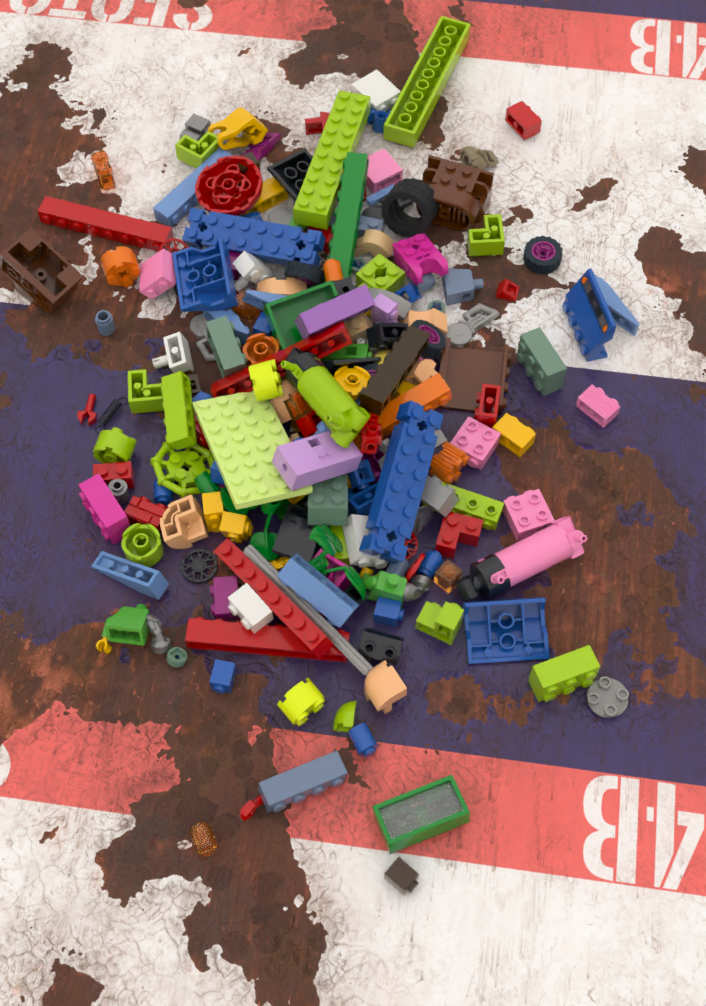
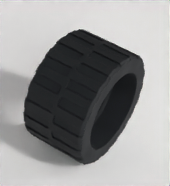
M415 178L400 180L382 202L381 214L385 224L395 234L402 237L411 238L417 234L424 233L438 213L439 202H436L433 197L435 191L422 180ZM405 198L416 203L422 212V217L407 215L399 206L398 199Z

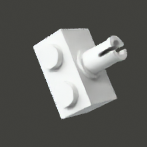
M243 251L233 262V265L242 275L235 282V288L238 292H242L250 282L257 284L274 275L263 260L246 251Z
M181 332L163 337L166 355L152 359L155 369L157 370L169 365V369L173 373L187 370L194 372L189 343Z
M247 583L228 597V608L234 616L238 615L242 619L241 623L245 629H251L254 634L273 620L272 610Z

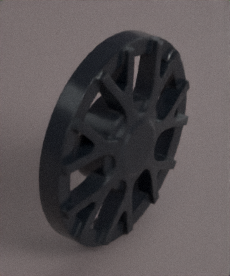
M205 549L192 550L181 561L183 576L188 581L196 584L210 581L218 569L216 557ZM198 553L199 558L194 559L192 555ZM203 554L208 555L207 559L204 560L202 558ZM186 560L192 561L191 565L185 564ZM214 561V566H207V562ZM192 568L193 572L187 575L185 571ZM206 570L211 572L209 576L204 573ZM195 574H201V579H195Z

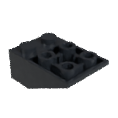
M289 503L272 549L273 553L288 558L298 554L307 562L311 561L317 542L309 539L312 529L317 525H308V509Z

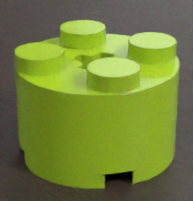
M113 427L112 430H102L92 453H94V458L102 464L130 461L137 441L123 434L121 429Z
M136 523L124 531L121 546L127 560L151 567L161 559L164 554L163 543L158 530L153 525Z

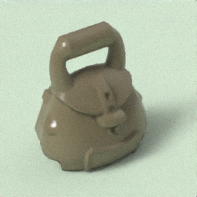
M473 146L462 148L460 154L462 164L482 170L488 167H495L499 162L493 151L482 150Z

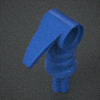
M370 106L367 122L373 124V131L384 133V124L392 109H389L387 112L377 111Z

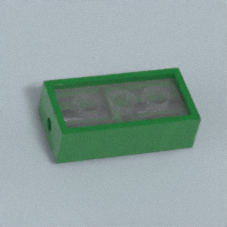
M453 775L372 806L375 821L389 854L470 822V811Z

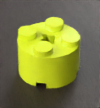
M275 359L249 366L250 378L254 385L253 389L259 402L284 396L282 385H279L282 384L280 374L275 371L277 370Z
M306 678V683L301 681L284 695L286 700L283 703L280 700L277 706L293 725L297 724L300 727L308 720L307 716L312 711L317 713L324 707L325 696L309 678Z

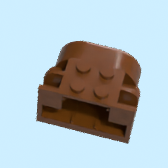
M429 155L428 168L423 172L422 181L435 191L433 197L436 202H439L438 213L431 224L456 231H464L471 228L474 223L481 222L491 201L494 173ZM416 204V210L418 214L422 217V212Z
M29 228L0 253V268L11 279L15 290L32 304L41 307L48 314H52L70 298L71 294L77 289L79 281L83 278V275L70 264L64 255L61 256L51 243H47L32 228Z

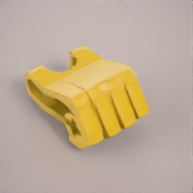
M242 107L237 108L224 120L211 124L208 127V131L211 133L216 129H220V133L215 135L218 136V146L223 150L244 147L250 143L256 145L263 141L268 131L262 122ZM240 132H242L243 137H239V136H237V135H238Z

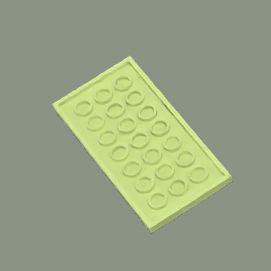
M253 390L251 392L236 393L192 402L193 411L236 510L312 493V485L291 491L272 463L277 446L290 443V440L270 400L257 401Z

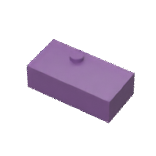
M365 284L300 313L294 322L304 340L341 321L345 323L361 313L369 312L375 305V302Z

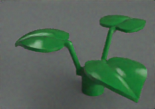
M222 487L220 490L221 501L226 510L231 513L246 515L248 509L252 510L259 506L236 510L227 488ZM287 499L261 504L262 512L268 515L264 533L256 532L253 534L250 545H253L268 561L275 560L279 556L272 552L278 534L268 533L270 520L273 513L278 514V517L283 520L287 507L291 503Z
M326 524L317 525L312 529L309 539L317 542L324 550L319 556L308 563L320 573H323V575L344 570L348 579L360 593L363 601L366 596L365 584L362 577L352 566L327 569L329 563L325 556L327 554L334 556L336 551L341 553L343 545L338 536Z

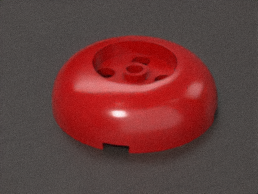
M225 156L217 159V162L211 166L207 165L202 170L196 181L195 193L199 203L207 212L213 211L240 216L248 212L258 202L263 189V179L260 170L252 160L242 156ZM236 163L248 167L244 175L241 174Z

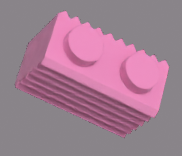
M593 384L579 395L576 403L577 408L590 416L602 428L619 414L621 407L617 400L609 398L605 395L603 389L595 387Z

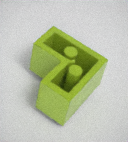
M207 131L197 141L184 135L175 144L177 159L197 169L220 148L217 143L218 136Z
M501 214L484 215L482 229H468V255H503L505 238Z
M146 369L128 371V402L132 414L164 411L162 406V383L149 384Z
M426 601L416 620L415 629L452 645L462 626L464 609L456 603L445 602L442 608L437 603Z

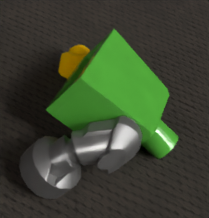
M363 567L360 572L365 588L368 589L367 592L370 594L366 599L377 602L379 596L402 601L401 609L404 601L420 598L425 591L430 589L431 579L423 575H414L411 583H408L406 578L394 573L379 571L376 575L372 576L374 570Z
M138 604L136 608L122 607L116 614L106 619L101 635L103 639L97 642L96 647L100 652H102L104 647V652L109 654L112 647L108 641L144 646L148 634L151 632L154 635L150 641L151 650L156 654H164L171 649V640L162 633V627L164 626L161 621L153 614H150L145 605Z

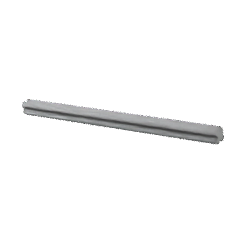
M248 545L244 549V554L331 640L363 675L366 676L373 669V666L320 613L316 612L308 601L299 598L296 591L281 582V579L277 576L279 572L253 545Z

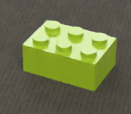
M588 645L534 665L528 681L538 702L543 700L548 702L555 699L556 695L561 693L567 695L575 691L577 687L582 686L585 688L592 685L601 666L591 646Z

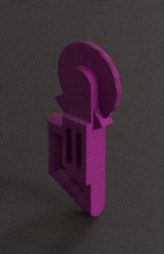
M266 133L262 142L256 145L250 143L248 145L250 149L245 150L246 152L240 156L252 152L257 160L260 161L274 148V145L281 139V134Z

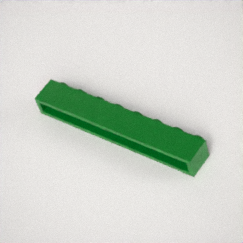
M347 152L346 158L343 159L344 174L340 176V185L342 186L341 191L338 190L337 194L339 204L338 207H335L334 212L336 222L332 224L333 240L329 242L331 253L330 256H327V260L335 259L340 262L344 279L351 277L366 186L369 157L368 154Z

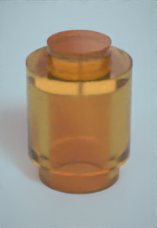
M201 822L191 827L190 835L197 854H202L203 857L213 854L215 852L214 849L218 845L211 826H208L207 822Z

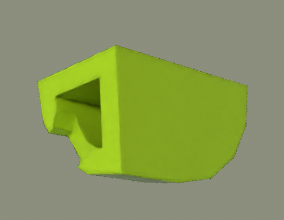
M349 701L341 705L335 714L332 731L348 733L354 727L357 701Z

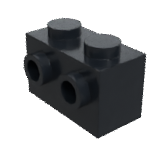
M373 323L372 327L366 329L369 348H377V350L391 348L392 350L394 343L400 341L402 332L404 330L407 331L409 328L408 323Z
M365 627L358 652L366 660L373 661L377 659L381 662L386 660L387 666L397 665L404 637Z

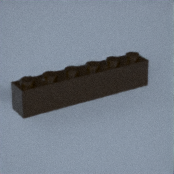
M410 325L407 331L404 330L402 332L400 341L394 343L392 352H388L383 364L378 365L375 376L371 375L367 387L361 389L358 396L361 398L359 407L378 416L381 415L426 350L430 333Z

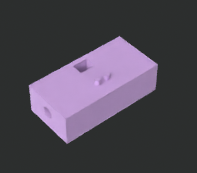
M327 431L277 446L272 463L288 487L293 491L357 470L363 454L360 453V450L353 441L348 448L340 446L330 436L332 432Z

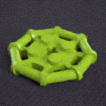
M165 441L155 457L151 458L150 464L154 468L158 480L157 484L184 498V496L191 494H201L197 487H186L196 486L194 479L201 473L207 471L208 474H211L210 469L205 468L204 462L208 461L211 468L215 459L211 450L199 444L186 447L185 451L175 452L174 448ZM166 453L169 456L168 461L162 460ZM183 466L188 467V468H189V471H186L185 469H182V467H183ZM162 469H166L167 475H164ZM174 480H175V481L179 482V484L176 485V484H174V483H172V482H174Z

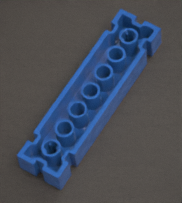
M196 208L190 209L187 220L190 223V228L185 227L182 241L188 247L201 249L204 246L206 249L215 246L217 239L222 237L229 251L242 253L246 251L264 262L287 266L288 261L293 260L310 264L317 268L321 260L318 251L323 252L326 241L322 231L308 229V233H304L300 227L210 211L209 215H207L204 210Z
M411 400L399 406L396 419L400 422L393 427L365 527L369 530V533L363 536L359 551L371 556L380 555L379 559L392 564L401 563L405 560L408 547L404 545V542L411 538L438 436L434 435V432L440 429L444 416L431 409L423 411L424 406Z

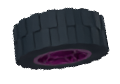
M537 236L530 239L524 249V265L531 272L540 275L553 273L560 266L563 250L560 243L549 236Z
M290 260L287 262L284 276L306 282L308 286L314 287L322 284L324 271L310 264Z
M415 320L412 326L431 334L428 346L421 356L427 359L436 358L446 345L443 333L426 320Z

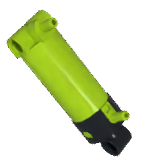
M294 347L287 358L281 363V367L286 369L287 380L332 432L330 436L340 446L348 448L370 419V414L356 404L314 353H304L302 350Z

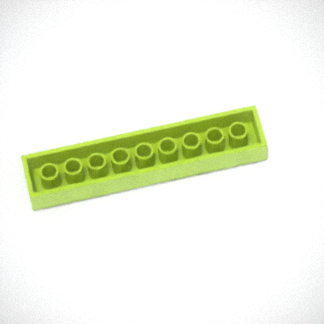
M444 16L440 17L384 124L385 140L412 148L415 147L470 38L471 24Z
M338 91L293 207L295 224L328 229L338 202V190L341 191L340 176L344 174L343 159L346 158L347 152H356L370 114L371 96Z

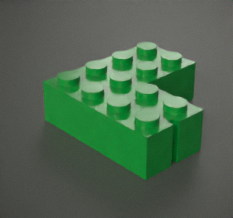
M333 280L264 305L263 311L272 334L279 344V351L303 340L294 322L300 313L338 296Z

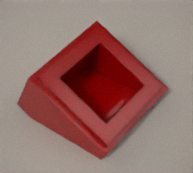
M505 279L499 283L495 297L515 302L520 287Z

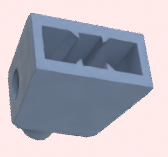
M448 268L449 274L442 276L446 306L473 300L474 291L484 287L483 279H473L470 269Z

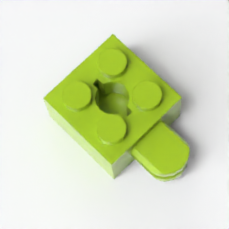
M379 253L356 273V286L358 288L366 284L368 288H378L395 293L405 285V272Z

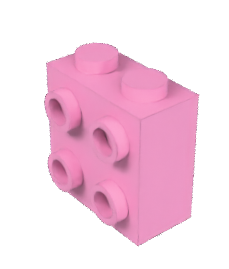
M385 148L368 156L369 167L366 186L373 194L391 184L396 185L397 182L402 181L403 169Z
M160 250L140 264L139 292L153 300L176 285L173 256L167 250Z
M468 416L450 443L467 453L470 457L467 463L469 466L482 470L498 446L501 433Z
M539 489L534 491L528 490L522 495L510 496L503 501V513L516 541L523 540L551 526V522L555 521Z

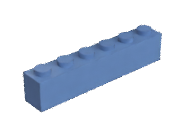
M221 148L216 150L153 207L155 219L163 225L170 227L178 224L190 212L191 208L199 204L195 193V185L202 170L207 165L211 166L216 163L217 159L232 156V154Z

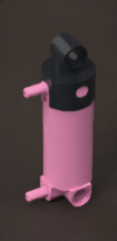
M570 516L562 517L551 522V526L497 553H492L470 564L471 574L456 580V587L463 601L473 599L480 595V593L488 600L566 559H574L585 552L582 543L587 541V536L580 530L575 529Z

